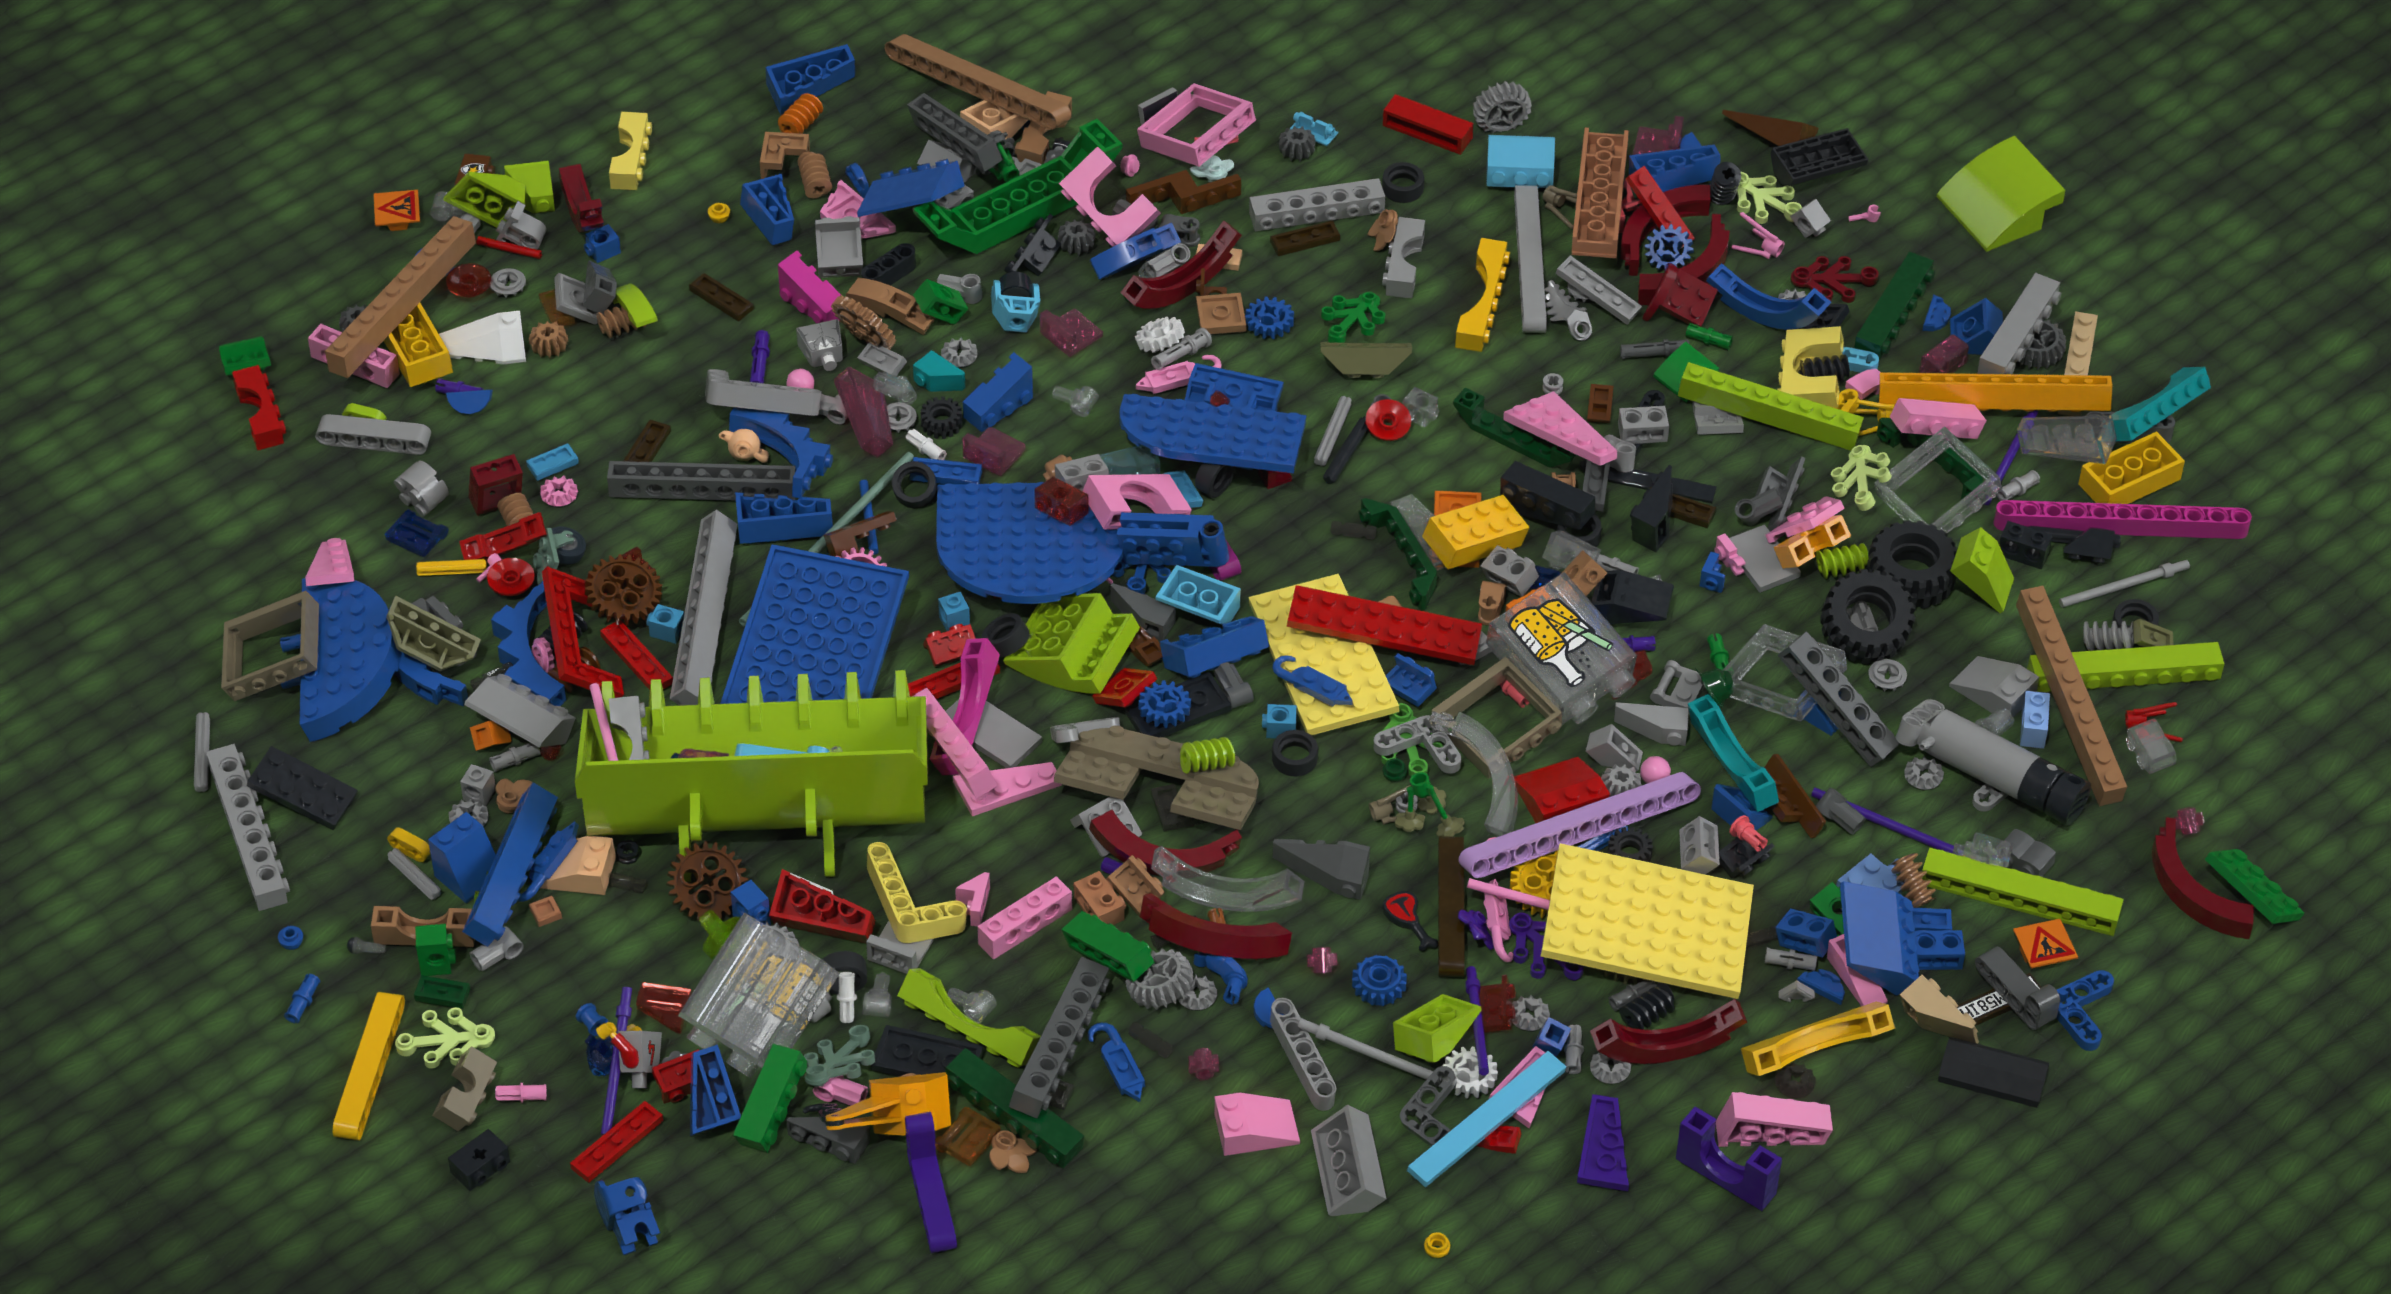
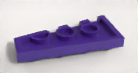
M1592 1094L1577 1183L1628 1191L1629 1182L1626 1172L1627 1166L1624 1156L1618 1098Z

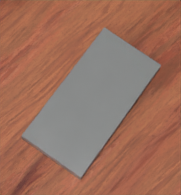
M959 699L945 711L952 720L956 713ZM986 701L972 746L1005 768L1016 767L1042 743V736Z

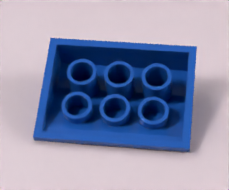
M943 159L935 162L936 165L930 166V163L918 165L915 170H912L911 167H906L898 170L899 173L896 174L893 171L881 173V178L872 182L857 211L858 217L932 202L964 187L958 160L949 162L948 159Z
M1845 881L1841 882L1840 892L1847 966L1894 995H1899L1919 978L1912 901L1896 891Z

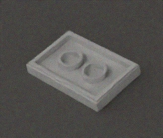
M1765 525L1729 538L1737 548L1738 556H1741L1746 562L1745 565L1741 566L1744 569V573L1759 593L1799 578L1801 574L1798 567L1782 568L1773 548L1779 542L1777 540L1772 543L1768 542L1765 535L1770 531Z

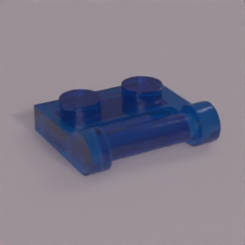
M407 509L385 533L386 540L425 557L441 539L446 538L449 528L442 524H434L417 516L416 512Z

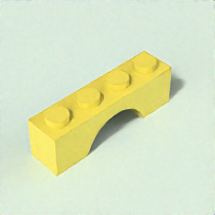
M621 112L618 126L620 143L627 145L630 149L620 156L612 157L609 170L610 188L637 190L638 182L643 179V168L641 167L646 164V153L644 152L649 149L648 135L652 134V122H648L647 113Z

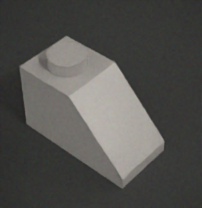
M1612 724L1590 733L1586 752L1602 766L1613 767L1616 764L1618 767H1622L1625 764L1628 769L1634 767L1635 771L1639 770L1643 752Z

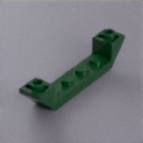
M1466 387L1453 401L1454 407L1471 430L1549 468L1571 462L1576 454L1484 410L1485 397Z
M1891 418L1879 419L1877 436L1883 442L1894 448L1905 439L1908 440L1911 445L1916 446L1928 458L1933 459L1944 470L1958 478L1963 483L1961 500L1976 512L1981 511L1984 492L1983 472L1979 467L1938 436L1901 433Z
M1367 498L1361 499V509L1359 510L1361 522L1366 523L1370 531L1386 526L1388 532L1394 535L1398 548L1402 549L1406 554L1408 564L1410 566L1413 565L1416 570L1417 578L1411 581L1409 597L1411 602L1416 604L1420 611H1425L1436 588L1437 570L1397 507Z

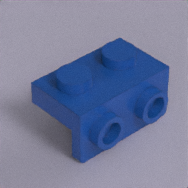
M1398 653L1395 656L1397 665L1386 675V678L1393 693L1419 707L1437 688L1434 673L1429 668H1423L1416 664L1410 657H1404Z

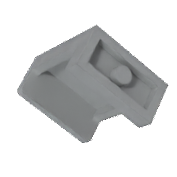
M846 216L841 219L822 218L815 220L819 278L860 276L863 269L860 218Z

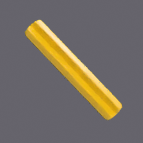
M485 559L418 562L416 565L418 576L483 573L487 569Z

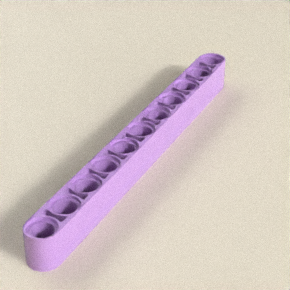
M1679 772L1466 848L1459 856V864L1473 877L1482 878L1557 851L1560 843L1571 846L1693 802L1699 797L1701 788L1687 774Z

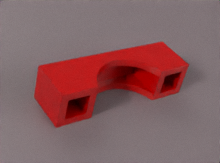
M259 365L233 371L234 386L240 403L252 404L260 408L253 417L249 418L251 435L257 451L284 444L283 434H286L283 420H278V418H281L277 404L273 405L272 403L275 402L272 389H267L269 381L266 373H261Z

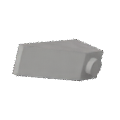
M1616 702L1614 722L1661 744L1686 745L1688 708Z

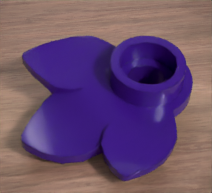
M1460 910L1458 918L1466 924L1472 932L1473 938L1475 940L1483 939L1486 946L1490 950L1493 949L1492 936L1487 930L1485 916L1480 911L1470 910L1467 912Z

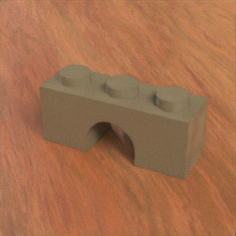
M472 1046L460 1056L451 1075L463 1084L465 1092L452 1086L441 1096L432 1116L457 1131L465 1125L470 1126L477 1116L475 1112L476 1107L482 1103L486 1096V1092H484L486 1085L488 1086L495 1077L496 1073L493 1070L497 1061Z

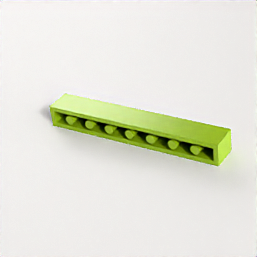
M1690 362L1686 366L1678 392L1679 397L1714 406L1720 410L1850 451L1856 445L1864 417Z
M2218 642L2071 652L2086 689L2202 680L2211 681L2221 679L2224 668V661ZM2030 655L2027 669L2039 676L2036 692L2051 691L2037 655Z
M1929 848L1922 871L1927 872L1922 879L1931 880L1927 887L2050 920L2061 919L2062 923L2110 936L2115 934L2124 900L2113 895L2103 894L2087 888L2069 885L2064 882L2050 880L2038 875L2020 872L2015 869L2001 867L1989 862L1986 863Z

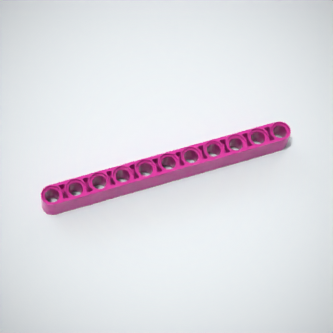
M2002 500L1996 506L1993 523L2000 531H2003L2007 522L2011 521L2026 527L2040 526L2085 531L2089 527L2114 530L2115 534L2243 539L2248 535L2252 515L2244 508Z

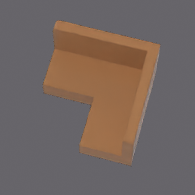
M765 132L760 158L761 179L766 178L768 169L782 170L785 155L800 156L804 152H810L809 134Z

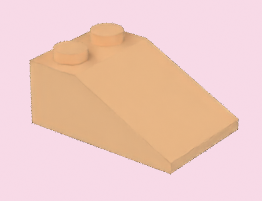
M985 100L960 112L961 118L987 135L996 130L1002 133L1007 132L1008 136L1005 139L1012 138L1028 121L1024 117Z
M597 836L576 838L578 840L551 878L547 879L540 888L605 895L616 859L613 838Z

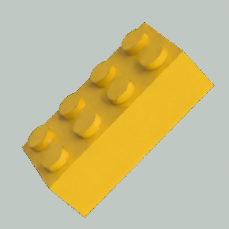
M419 303L384 340L389 351L397 355L399 369L410 387L453 373L449 351L421 303Z
M2156 431L2082 465L2078 484L2095 503L2129 504L2181 480L2185 460Z
M1501 495L1430 517L1422 537L1446 568L1451 569L1488 557L1497 545L1504 549H1514L1522 546L1530 527L1507 498Z

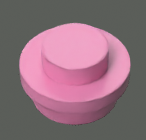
M1135 155L1124 156L1120 165L1121 172L1125 173L1126 176L1132 177L1138 172L1140 164Z

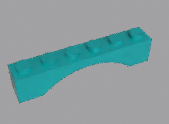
M2183 367L2170 376L2169 384L2158 394L2136 405L2119 410L2104 419L2109 441H2132L2210 389V380L2206 367Z
M1710 694L1687 703L1692 725L1755 810L1759 812L1778 803L1779 799L1775 781L1767 770L1757 765L1741 747L1719 706Z

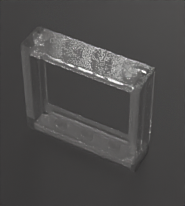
M1944 426L1889 470L1892 475L1889 481L1881 483L1877 480L1874 486L1877 495L1904 521L1911 520L1913 523L1923 521L1924 524L1928 525L1894 491L1951 447L1985 481L1932 523V525L1937 527V530L1940 531L1942 529L1948 533L1954 527L1960 526L1969 515L1979 511L1982 505L1990 498L1996 497V494L2002 490L2000 477Z
M1764 624L1723 669L1729 671L1734 682L1732 685L1734 692L1730 698L1801 722L1816 703L1806 689L1797 699H1793L1740 681L1767 650L1780 653L1799 636ZM1817 642L1819 647L1831 658L1834 665L1843 674L1847 670L1845 651Z

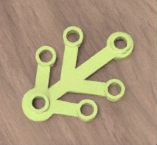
M1741 172V181L1737 189V211L1739 213L1743 212L1746 214L1750 211L1751 203L1747 200L1746 192L1753 195L1756 208L1755 221L1759 224H1765L1768 221L1769 213L1765 210L1764 202L1784 213L1786 220L1789 222H1794L1790 216L1801 209L1802 206L1797 202L1785 204L1772 197L1781 196L1784 200H1792L1794 198L1795 189L1792 186L1787 185L1776 188V177L1768 175L1760 178H1749L1746 173ZM1762 185H1763L1764 188L1758 189V188H1756L1755 186H1762Z
M1867 445L1855 446L1849 453L1848 462L1843 467H1837L1831 472V476L1836 482L1832 487L1835 496H1845L1848 489L1857 481L1858 492L1855 494L1854 501L1861 511L1871 509L1875 505V499L1872 493L1868 491L1867 476L1878 479L1881 483L1891 479L1892 475L1886 467L1890 463L1887 453L1882 452L1876 455L1871 453V449ZM1869 462L1877 464L1880 469L1866 466V464ZM1856 466V469L1846 479L1847 474Z
M455 1007L448 1011V1021L450 1024L459 1025L467 1031L458 1033L440 1021L435 1011L427 1010L422 1014L423 1025L433 1028L440 1035L413 1037L409 1033H403L398 1036L395 1045L397 1053L401 1056L414 1054L417 1047L441 1045L436 1051H429L424 1055L425 1066L428 1068L438 1067L440 1061L449 1052L450 1062L456 1066L459 1058L456 1059L454 1058L455 1056H461L471 1046L481 1049L489 1047L495 1039V1031L487 1024H474L463 1016L460 1008ZM467 1042L461 1049H453L459 1043Z

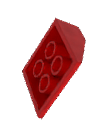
M1579 757L1517 775L1511 779L1535 823L1610 797V792L1601 777Z

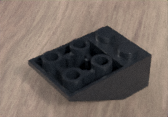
M1668 465L1664 472L1661 471L1658 474L1653 487L1645 491L1643 500L1639 505H1635L1630 513L1632 541L1654 552L1659 550L1669 536L1673 497L1671 465Z
M1624 570L1606 571L1607 574L1595 586L1591 607L1596 619L1598 614H1601L1603 625L1664 621L1667 619L1674 585Z

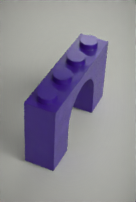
M1694 1107L1680 1123L1676 1160L1763 1211L1777 1193L1782 1158L1760 1145L1746 1161L1745 1166L1736 1164L1721 1152L1715 1142L1716 1119L1699 1108Z

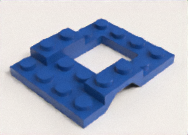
M1195 363L1189 378L1185 401L1206 402L1214 405L1226 404L1231 407H1250L1257 410H1274L1277 412V404L1284 382ZM1237 467V468H1241V469H1246V470H1251V471H1253V468Z

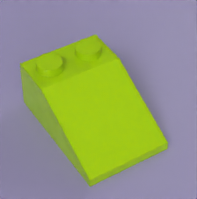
M468 172L444 196L443 201L497 228L501 220L506 221L503 218L509 207L514 208L517 201L525 204V184L507 175Z
M1980 527L1961 538L1950 572L1995 610L2002 613L2004 612L2014 577L1998 541Z
M1444 994L1436 997L1393 1022L1395 1050L1404 1052L1409 1056L1425 1059L1427 1062L1439 1061L1453 1050L1480 1014L1481 1006Z

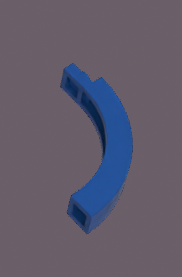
M1722 263L1706 280L1711 286L1718 289V292L1723 295L1720 300L1730 308L1757 323L1777 329L1805 327L1814 322L1831 303L1830 300L1815 288L1805 297L1795 300L1779 299L1766 295L1745 283Z

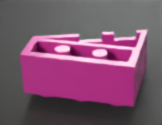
M795 251L778 264L779 293L784 301L791 303L801 313L811 317L815 323L835 319L840 320L835 316L831 305L841 294L827 280L822 282L815 274L816 269L812 265L808 267L800 259L802 255L798 251Z

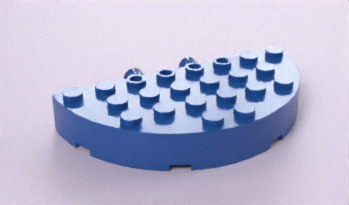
M302 579V592L307 591L319 603L317 670L281 683V687L287 689L300 685V726L310 742L333 735L340 731L339 727L350 721L354 723L368 713L392 684L390 679L399 668L402 652L396 648L386 615L389 609L383 599L372 588L357 580L353 582L306 586V579ZM301 634L280 638V645L284 653L300 649Z

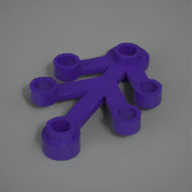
M1517 913L1509 921L1510 930L1516 935V948L1513 951V960L1519 964L1525 963L1528 960V950L1525 948L1526 937L1534 943L1533 963L1531 964L1530 974L1533 978L1540 979L1545 975L1546 966L1543 963V957H1541L1544 935H1540L1537 931H1545L1546 922L1533 921L1528 914ZM1553 959L1564 969V975L1569 980L1574 981L1582 977L1584 966Z

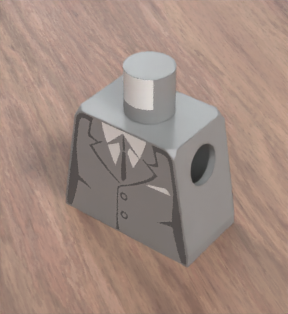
M838 319L796 328L798 347L812 367L823 365L826 371H831L837 367L836 362L843 360Z

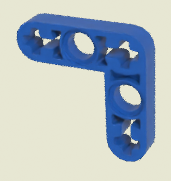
M2104 970L2093 972L2057 989L2060 996V1005L2056 1018L2075 1042L2086 1051H2093L2099 1047L2102 1033L2082 1009V1006L2102 998L2112 991L2114 978L2112 974ZM2083 989L2088 995L2079 996L2075 993V990ZM2076 1016L2080 1018L2082 1022L2079 1024L2071 1023L2068 1018Z

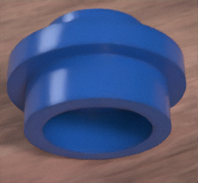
M296 926L285 927L279 932L278 941L287 950L297 949L303 941V932Z

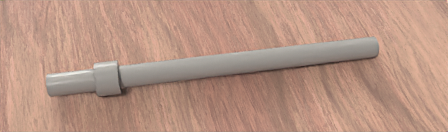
M2188 560L2174 564H2162L2157 569L2060 598L2059 604L2063 608L2160 577L2165 579L2174 576L2176 572L2189 569L2190 564Z
M1300 1018L1298 1028L1315 1034V1038L1323 1041L1325 1039L1423 1079L1427 1080L1433 1073L1431 1070L1332 1031L1329 1026L1322 1023L1317 1025L1303 1018Z

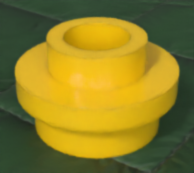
M715 203L708 208V216L715 223L727 221L730 215V208L724 203Z
M1432 1233L1424 1242L1425 1252L1434 1258L1444 1257L1450 1251V1241L1442 1233Z

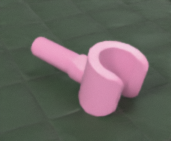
M1870 205L1867 212L1848 216V220L1851 222L1867 219L1869 222L1874 223L1879 219L1881 212H1877L1879 208L1877 205Z
M497 553L489 556L487 562L490 566L476 578L479 583L487 577L490 567L502 560Z

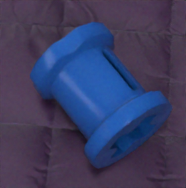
M593 1003L584 1004L575 1015L577 1021L583 1022L587 1026L588 1032L592 1036L598 1035L596 1032L597 1027L608 1022L605 1016L598 1014Z

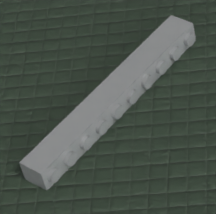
M717 509L701 519L670 694V700L678 705H698L700 678L710 677L712 682V672L715 664V654L718 646L722 612L725 607L724 601L728 590L727 583L731 572L730 565L734 554L733 547L737 530V523Z

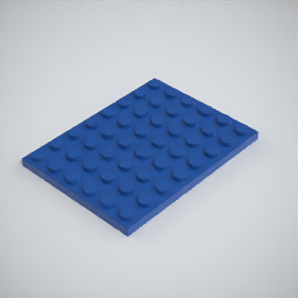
M772 544L720 704L746 703L749 676L759 675L763 702L795 701L798 674H808L812 700L844 699L847 672H857L861 698H872L910 576L909 571Z

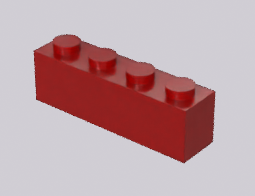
M1397 94L1393 96L1383 110V126L1460 155L1473 137L1472 122Z

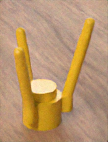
M1857 399V404L1879 409H1857L1854 414L1877 415L1879 422L1881 418H1890L1894 404H1882ZM1878 426L1860 431L1859 435L1877 432Z

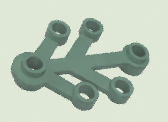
M856 1025L850 1028V1040L835 1054L833 1053L831 1040L819 1041L817 1043L818 1053L823 1055L825 1063L819 1064L817 1053L805 1054L804 1057L807 1060V1069L804 1076L805 1082L819 1087L833 1077L846 1075L847 1078L854 1079L861 1076L860 1064L855 1062H860L865 1066L875 1063L874 1051L863 1050L860 1053L849 1054L856 1047H864L868 1044L870 1040L869 1028L865 1025Z

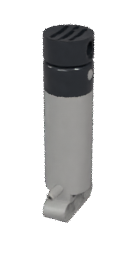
M1927 699L1903 715L1895 737L1900 744L1905 746H1915L1918 744L1920 750H1924L1927 754L2067 826L2071 825L2078 818L2088 800L2091 783L2069 771L2066 772L2063 768L1945 709L1944 705L1936 700Z

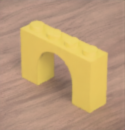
M1841 326L1787 330L1786 339H1782L1784 355L1780 357L1781 369H1783V372H1779L1781 388L1777 390L1838 408L1840 390L1836 375L1807 377L1799 374L1798 371L1800 370V360L1804 363L1806 358H1810L1812 361L1815 357H1819L1822 360L1824 356H1828L1831 359L1833 355H1837L1840 358L1844 349Z

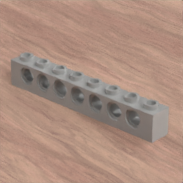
M235 744L207 751L209 768L258 910L261 911L288 903L286 893L290 892L286 878H281L280 874L284 872L280 859L275 860L274 858L277 855L275 844L273 841H268V838L271 837L268 824H262L261 820L265 819L262 807L255 804L258 801L257 793L255 790L247 787L250 773L249 770L243 769V766H246L243 753L237 752Z

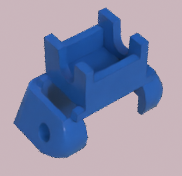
M634 1177L606 1186L603 1180L597 1181L594 1187V1195L598 1212L607 1230H613L623 1256L636 1251L634 1243L638 1242L636 1233L643 1234L649 1246L658 1244L656 1235L660 1234L651 1210L650 1202L645 1203L647 1189L643 1181L639 1177ZM627 1189L634 1190L632 1197L625 1194ZM630 1208L632 1210L629 1214L623 1213L624 1210Z

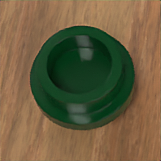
M1389 759L1383 766V775L1390 781H1400L1407 774V767L1400 759Z

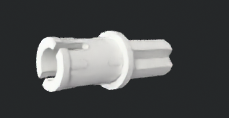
M915 429L908 431L906 440L918 448L921 454H926L931 459L944 460L946 458V451L934 444L931 438H926Z
M841 972L838 974L839 994L837 995V1000L840 1001V1021L842 1023H851L854 1020V1000L857 999L854 990L855 974L852 972Z

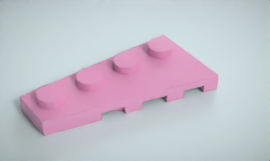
M331 538L327 542L321 543L305 577L306 586L354 581V573L346 540Z
M1052 762L991 770L990 772L997 787L977 799L960 775L953 776V783L971 816L1062 786V784L1054 782V775L1057 770Z

